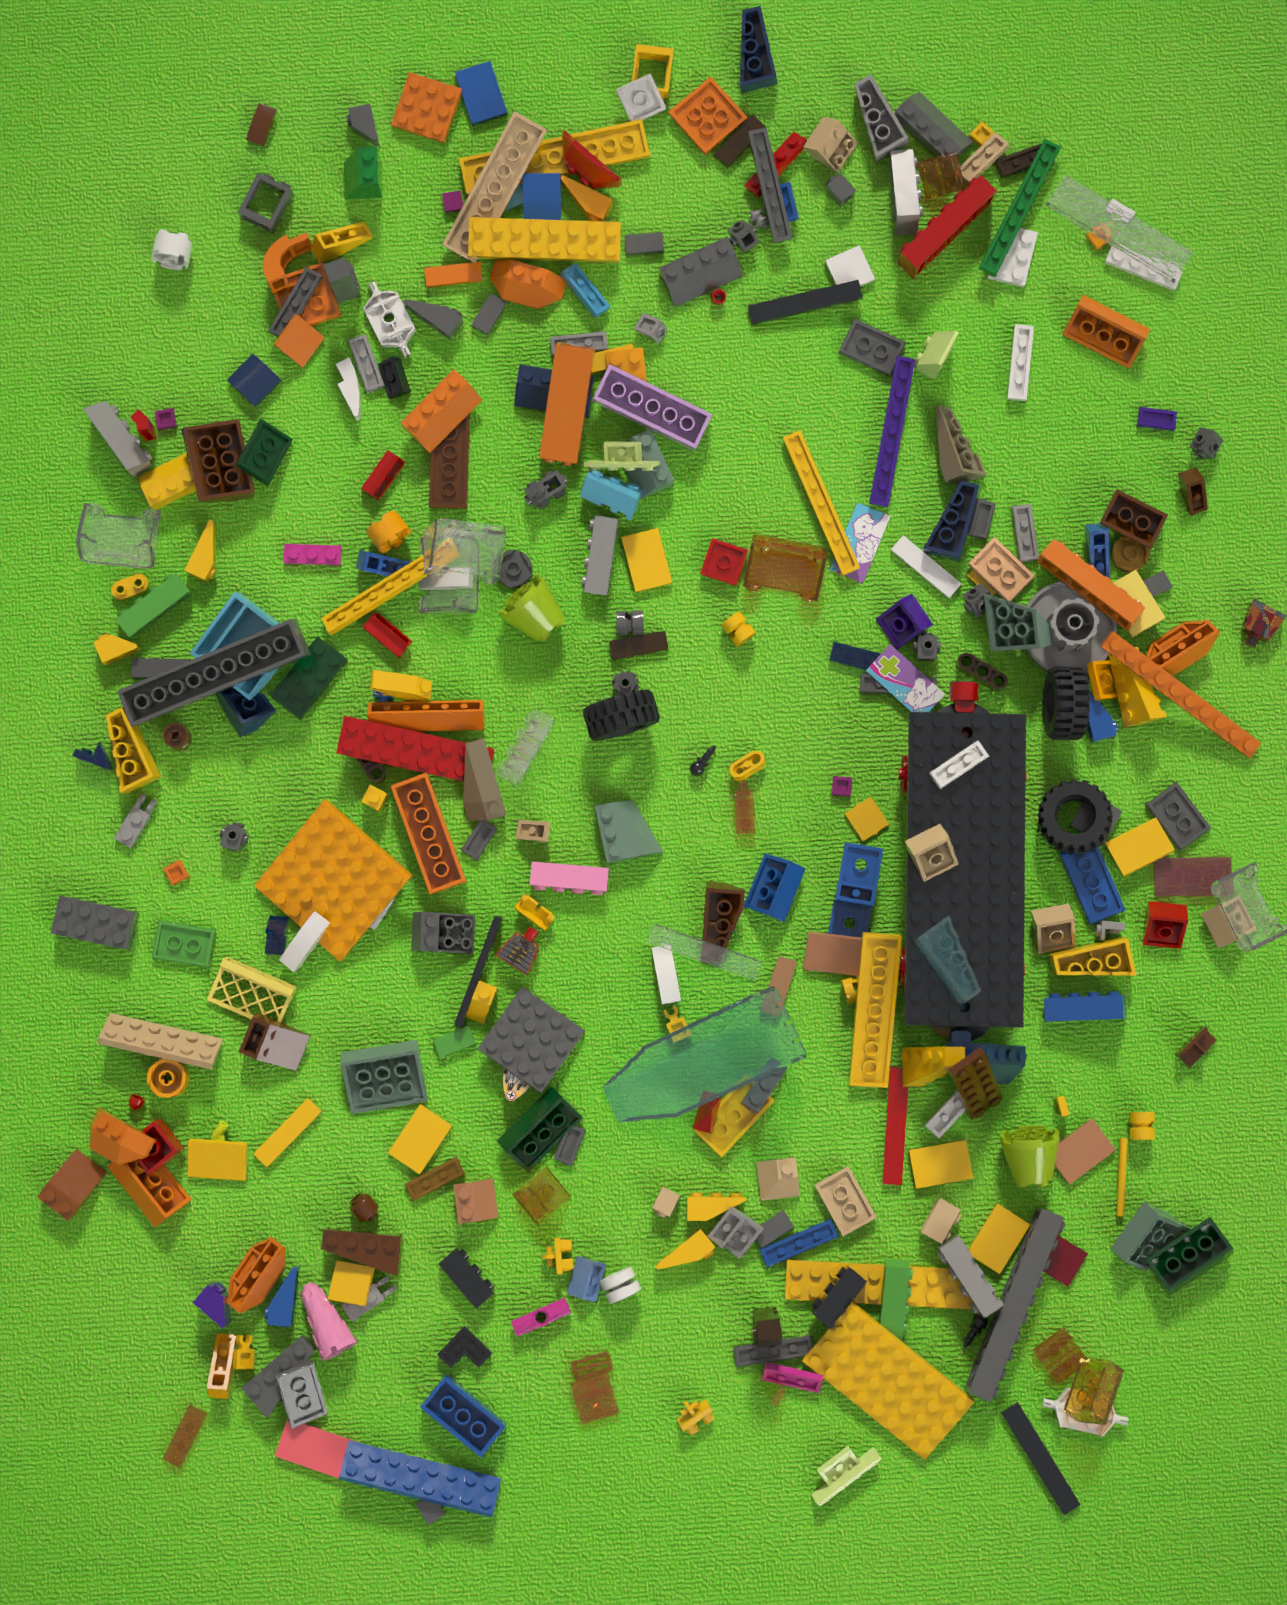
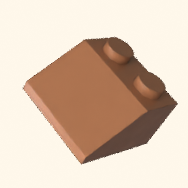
M494 1179L453 1185L458 1224L498 1218Z

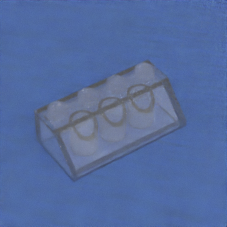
M534 709L533 713H528L524 720L526 722L524 729L520 728L515 736L517 739L514 746H509L505 754L508 757L505 762L501 761L496 769L498 778L516 788L520 786L555 724L554 717Z

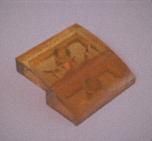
M957 153L941 155L917 163L926 199L942 197L947 193L959 192L965 189Z
M1064 1327L1032 1350L1057 1385L1089 1362Z
M608 1372L570 1383L582 1424L620 1413Z

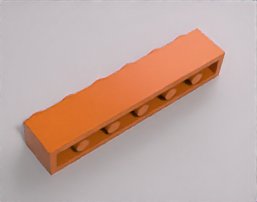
M1054 539L1040 554L1037 561L1038 564L1126 631H1129L1142 616L1145 607L1139 600L1133 599L1123 588H1119L1112 583L1110 578L1103 576L1094 566L1087 564L1078 554L1071 552L1064 543Z
M484 700L369 702L368 721L416 732L484 730Z

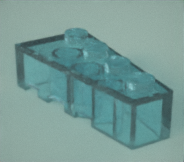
M949 915L915 939L914 942L958 1003L962 1005L981 992L972 968L969 966L967 956L961 947L959 937L953 928Z

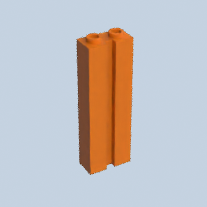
M560 342L556 343L539 458H543L545 462L554 463L557 460L562 461V464L567 466H573V463L577 464L595 348Z

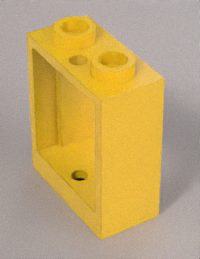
M636 44L632 82L638 79L640 59L667 62L664 89H657L662 99L668 98L673 48Z

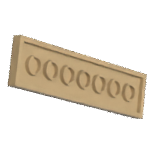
M513 112L442 246L473 263L477 262L478 258H468L469 217L501 218L547 133V129L519 113Z

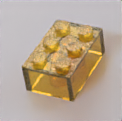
M1081 1358L1063 1413L1080 1423L1106 1425L1124 1369L1110 1360Z

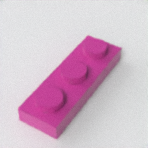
M284 544V564L341 566L342 546Z
M766 1362L761 1380L819 1393L823 1375Z

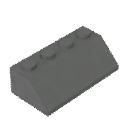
M920 91L910 96L895 111V116L901 126L946 169L973 144V141Z
M728 237L659 268V276L674 307L743 276L736 253Z

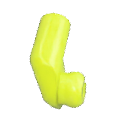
M220 1121L212 1133V1140L225 1141L224 1132L228 1127L226 1122Z

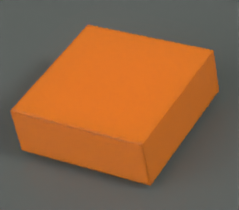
M181 860L163 869L172 886L190 877Z

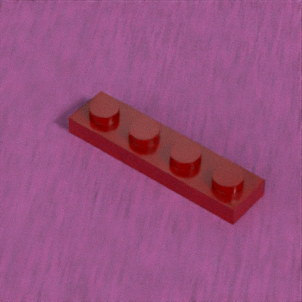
M793 132L773 153L778 177L804 150L803 146L807 139L796 132ZM755 173L744 186L746 190L759 198L762 194L757 173Z

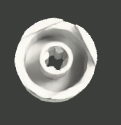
M159 230L154 239L151 260L154 263L157 260L161 263V267L167 269L182 270V266L188 268L193 244L185 233L174 234L167 230Z

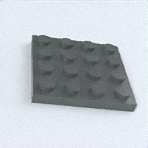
M521 987L477 1050L541 1094L585 1030L524 987Z

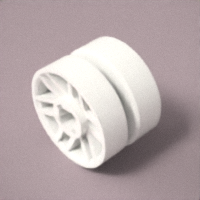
M632 1267L620 1270L599 1281L603 1291L612 1289L605 1295L609 1304L620 1301L641 1290L638 1280L629 1282L630 1279L635 1277Z

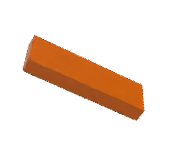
M480 261L424 268L427 288L483 282Z

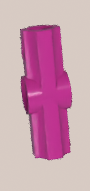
M564 1297L514 1319L511 1323L517 1337L572 1312ZM544 1312L547 1316L546 1321H537L536 1314Z

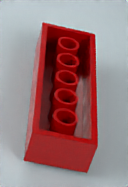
M982 175L977 179L975 177L972 178L966 185L967 188L964 192L960 190L954 196V201L950 205L947 203L940 210L941 213L937 218L935 216L932 217L927 223L928 226L924 230L920 229L914 235V240L910 244L907 242L900 249L901 252L898 255L899 260L897 264L912 279L993 202L997 190Z

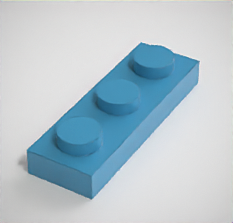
M577 263L561 272L562 278L594 318L609 310L611 306Z

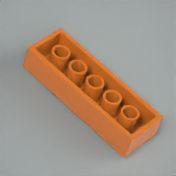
M424 773L391 785L429 894L432 896L467 883L429 775Z

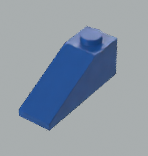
M1100 523L1085 525L1088 564L1094 566L1103 576L1110 578L1108 528Z
M359 550L356 569L390 576L411 562Z
M1090 692V712L1087 729L1090 741L1093 743L1115 737L1118 727L1116 721L1112 720L1111 715L1098 700H1094V696Z
M294 1266L269 1304V1308L265 1309L264 1319L267 1320V1325L286 1327L293 1325L299 1266Z

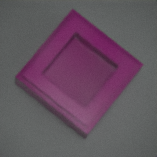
M461 190L442 193L445 213L461 211L463 207Z
M174 408L155 411L158 431L177 428Z
M833 776L831 795L851 797L852 777Z

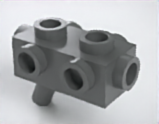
M557 470L555 472L549 471L542 476L543 479L540 481L529 483L525 489L526 496H524L528 506L533 505L534 508L539 507L542 509L549 505L550 499L554 497L559 499L566 494L565 490H567L566 484H568L564 474H559ZM553 483L558 485L556 489H551Z

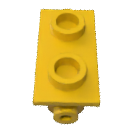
M524 894L514 909L545 931L554 921L555 916L543 906L539 909L537 907L539 903L529 895L526 896Z

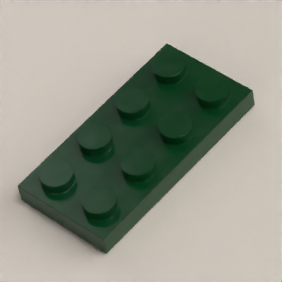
M318 636L308 647L311 655L299 659L270 695V697L300 720L348 661Z

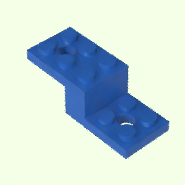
M845 842L839 879L836 882L828 934L862 938V932L868 933L871 909L875 902L883 855L882 848ZM862 859L866 862L864 870L856 868L855 863L857 860ZM846 918L854 920L855 925L853 928L848 929L844 926Z

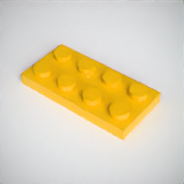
M747 1074L721 1100L712 1133L693 1130L721 1157L775 1101L769 1095L756 1115L741 1105L740 1102L755 1082Z

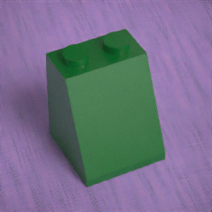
M359 147L343 162L345 200L383 198L381 160L377 147Z

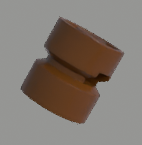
M179 723L168 725L163 732L164 742L174 750H185L192 743L190 731Z

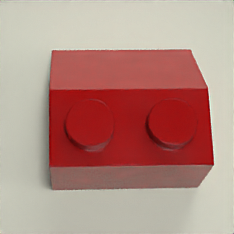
M1148 901L1144 917L1142 944L1181 949L1189 921L1187 905Z
M162 1118L154 1120L142 1130L143 1133L154 1138L156 1141L147 1158L138 1159L137 1161L145 1172L150 1175L185 1149Z

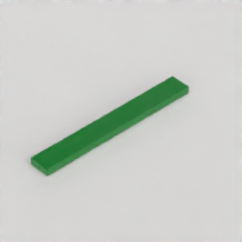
M1044 139L978 270L996 277L1061 146Z

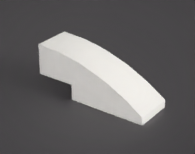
M347 358L336 364L344 380L338 386L356 421H359L361 416L360 385L351 360Z
M470 567L440 568L420 580L419 589H473L474 570Z
M316 911L313 912L291 941L279 961L293 972L299 969L309 953L314 950L330 922Z
M671 945L653 947L652 953L662 1004L681 1001Z

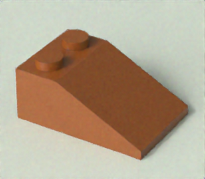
M76 1149L48 1181L37 1198L66 1220H72L107 1174V1171Z

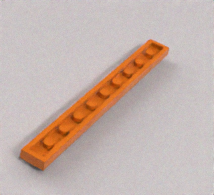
M1111 631L1100 647L1247 758H1251L1260 746L1261 742L1115 632Z

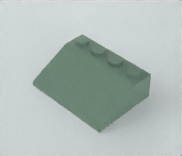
M418 1040L341 1052V1068L351 1114L428 1101Z

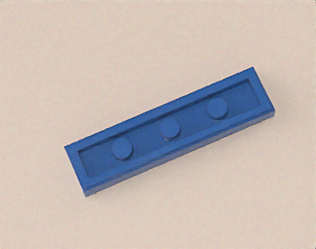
M828 1219L759 1250L768 1268L838 1237L832 1220Z

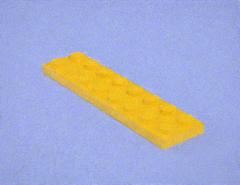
M862 932L848 1083L850 1086L888 1088L902 941L900 934Z

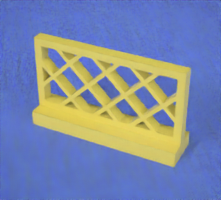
M230 957L223 958L207 1000L249 1019H252L254 1016L251 1014L249 1006L258 1003L263 1015L266 1016V1014L276 1011L277 1021L282 1023L297 986ZM224 970L232 974L234 981L224 984L222 979ZM246 979L249 981L251 989L242 992L238 981ZM235 983L239 993L230 997L226 986ZM260 987L266 988L269 996L260 999L256 989ZM223 988L226 999L220 1001L214 998L216 990ZM253 990L257 1001L247 1004L243 994ZM280 994L287 997L284 1005L277 1007L274 996ZM240 995L244 1006L240 1008L234 1007L231 999ZM270 998L274 1009L265 1012L261 1001Z

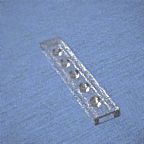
M653 923L647 938V943L756 980L762 965V961L655 923Z

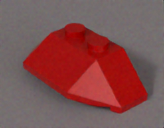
M565 130L562 132L564 168L570 174L577 175L579 181L584 186H589L592 189L621 186V178Z

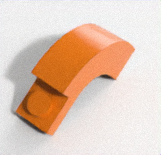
M307 232L290 240L285 235L274 242L268 249L263 261V271L272 293L290 286L285 275L286 265L293 258L311 251L312 244Z

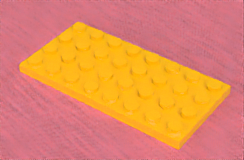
M851 1301L845 1309V1313L842 1316L840 1315L835 1321L833 1329L828 1328L802 1361L817 1374L823 1375L827 1382L925 1460L973 1405L975 1400Z

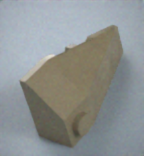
M937 406L939 459L943 473L942 476L946 483L959 485L961 480L969 482L985 477L986 473L978 454L974 455L969 447L971 444L969 438L966 439L960 431L962 426L952 409Z
M484 738L467 742L465 745L463 804L468 821L491 820L506 815Z

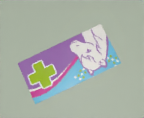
M891 644L866 670L911 712H929L945 695Z

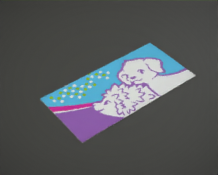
M857 502L845 534L860 569L844 576L861 583L864 582L890 519L889 515ZM834 558L830 570L841 574Z

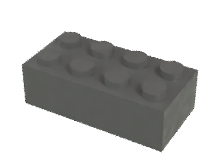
M59 896L51 934L131 950L139 913Z

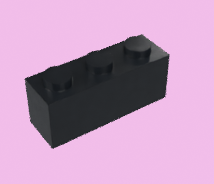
M456 1248L439 1263V1266L477 1309L495 1293L493 1290L495 1286L488 1278L485 1280L480 1275L482 1271L475 1263L472 1265L468 1261L469 1255L463 1248L461 1250Z

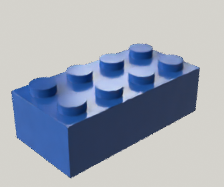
M448 1374L443 1377L420 1406L421 1409L480 1458L507 1425L506 1422Z

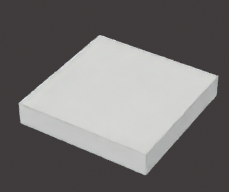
M651 73L616 89L630 121L644 120L666 109Z
M860 245L825 260L835 285L859 280L861 287L875 281Z

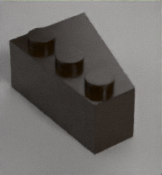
M776 1306L753 1309L755 1327H753L752 1335L754 1344H758V1348L782 1345L781 1323Z

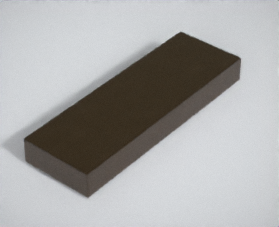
M752 114L714 153V157L725 167L729 168L750 146L747 132L766 128V126Z
M1042 143L997 159L995 164L1001 179L1028 170Z
M665 631L609 641L612 660L669 650Z

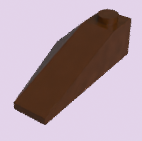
M706 881L701 962H721L744 909L745 889L728 883Z

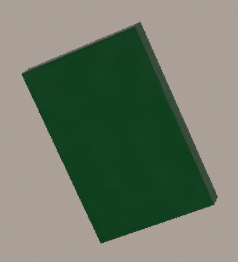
M260 419L235 466L268 486L293 439L263 419Z

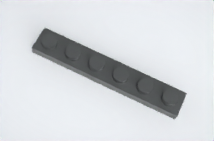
M767 128L748 131L747 135L773 244L791 240L792 234Z

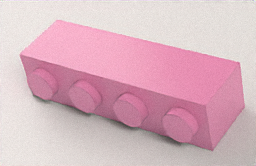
M532 862L530 886H534V890L545 891V887L553 888L555 892H564V889H572V893L577 894L591 891L592 895H603V892H607L609 868Z

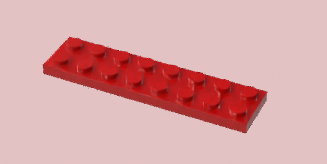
M349 716L343 717L336 754L464 782L465 742ZM487 747L492 763L494 749Z

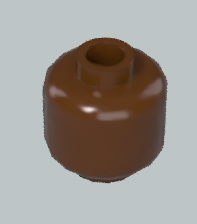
M359 1193L350 1201V1211L360 1222L367 1220L371 1222L377 1217L379 1205L370 1194Z

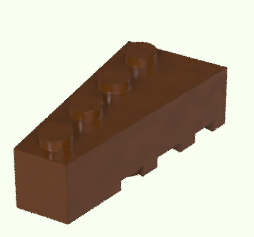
M325 1228L323 1229L321 1249L398 1276L400 1272L403 1235Z

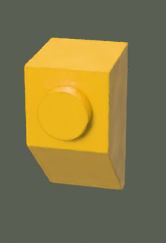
M101 635L94 642L104 665H109L141 651L138 645L114 635Z
M479 981L466 1017L484 1024L498 988Z

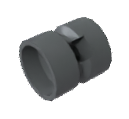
M632 610L631 613L616 611L617 636H625L629 632L633 635H644L643 610Z

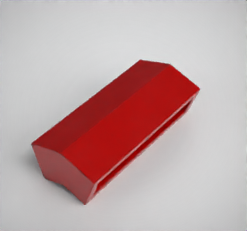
M137 409L130 417L135 423L137 431L145 441L156 440L157 435L154 425L145 414Z
M387 450L361 487V490L379 501L406 462Z
M378 612L372 614L363 625V628L399 659L413 642Z

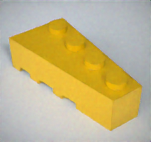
M1108 653L1124 727L1142 725L1167 717L1165 711H1162L1159 703L1161 701L1159 696L1155 695L1152 686Z
M124 707L107 714L106 720L110 740H112L113 745L112 753L116 761V774L119 778L120 793L129 794L161 778L139 726L131 727Z
M1123 936L1049 954L1052 972L1056 975L1137 976L1129 940Z
M903 1047L901 1055L903 1062V1086H924L928 1082L935 1081L936 1078L946 1076L949 1073V1068L965 1058V1047Z

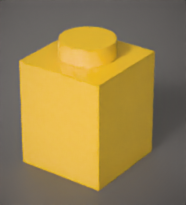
M370 785L361 802L381 812L389 795Z

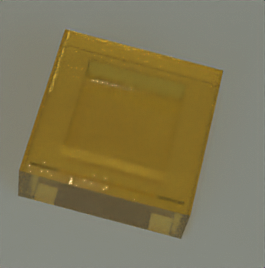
M778 1384L770 1399L772 1405L776 1407L779 1405L786 1392L784 1386Z

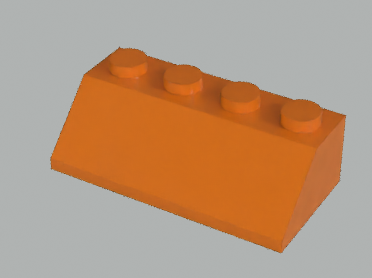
M1082 295L1062 335L1130 368L1150 329Z
M453 369L401 422V425L430 454L483 400L472 386Z
M137 1160L122 1165L111 1162L108 1165L110 1171L155 1228L192 1200L165 1165L150 1175L145 1172Z

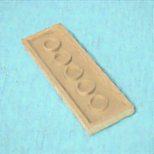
M113 1013L109 1014L98 1037V1044L211 1070L223 1041L222 1038Z

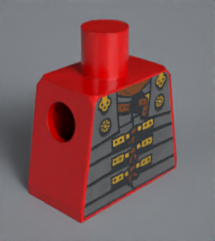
M530 926L524 936L515 932L497 952L496 956L528 975L540 948L539 945L533 942L539 932Z

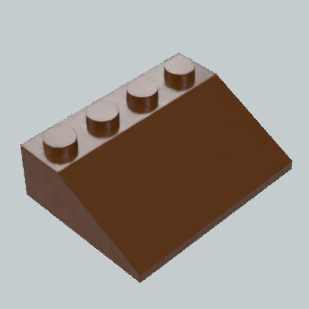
M239 419L182 428L198 502L236 501L253 497L255 489L252 476L235 466L245 447Z

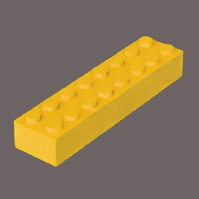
M469 217L468 258L619 263L621 222Z

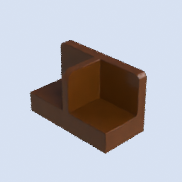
M1201 1026L1175 1053L1189 1068L1202 1055H1205L1207 1050L1216 1041L1207 1031L1208 1028L1206 1026Z

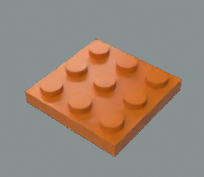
M409 72L391 126L445 144L463 90Z
M709 77L668 112V115L704 155L727 138L748 118L712 77Z
M323 262L309 266V269L322 275L323 279L300 317L309 325L314 326L341 317V313ZM305 268L286 274L290 286L274 293L279 310L283 307Z

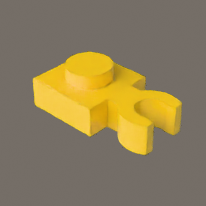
M675 1005L673 1006L675 1011L673 1015H669L666 1009L663 1011L665 1017L671 1021L666 1026L673 1042L691 1035L684 1016L678 1019V1008Z
M243 1335L236 1336L238 1349H233V1369H254V1349H249L253 1340L252 1335H246L245 1342H243Z

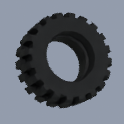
M1054 666L1046 674L1043 689L1042 715L1046 735L1052 740H1079L1085 735L1090 712V686L1087 673L1081 667Z
M649 689L637 690L607 698L591 704L583 710L589 737L593 741L630 734L658 723L660 719L653 692Z
M1072 779L1071 782H1066L1065 780L1060 782V785L1051 787V790L1043 796L1038 813L1039 829L1043 838L1048 841V845L1055 847L1056 851L1060 853L1067 852V855L1072 856L1074 853L1085 855V852H1092L1097 846H1101L1110 833L1113 818L1111 803L1107 800V795L1104 791L1101 792L1097 785L1093 784L1092 786L1086 780H1083V782H1078L1077 779ZM1070 801H1080L1087 804L1094 816L1091 827L1081 834H1070L1062 830L1057 822V813L1063 804Z

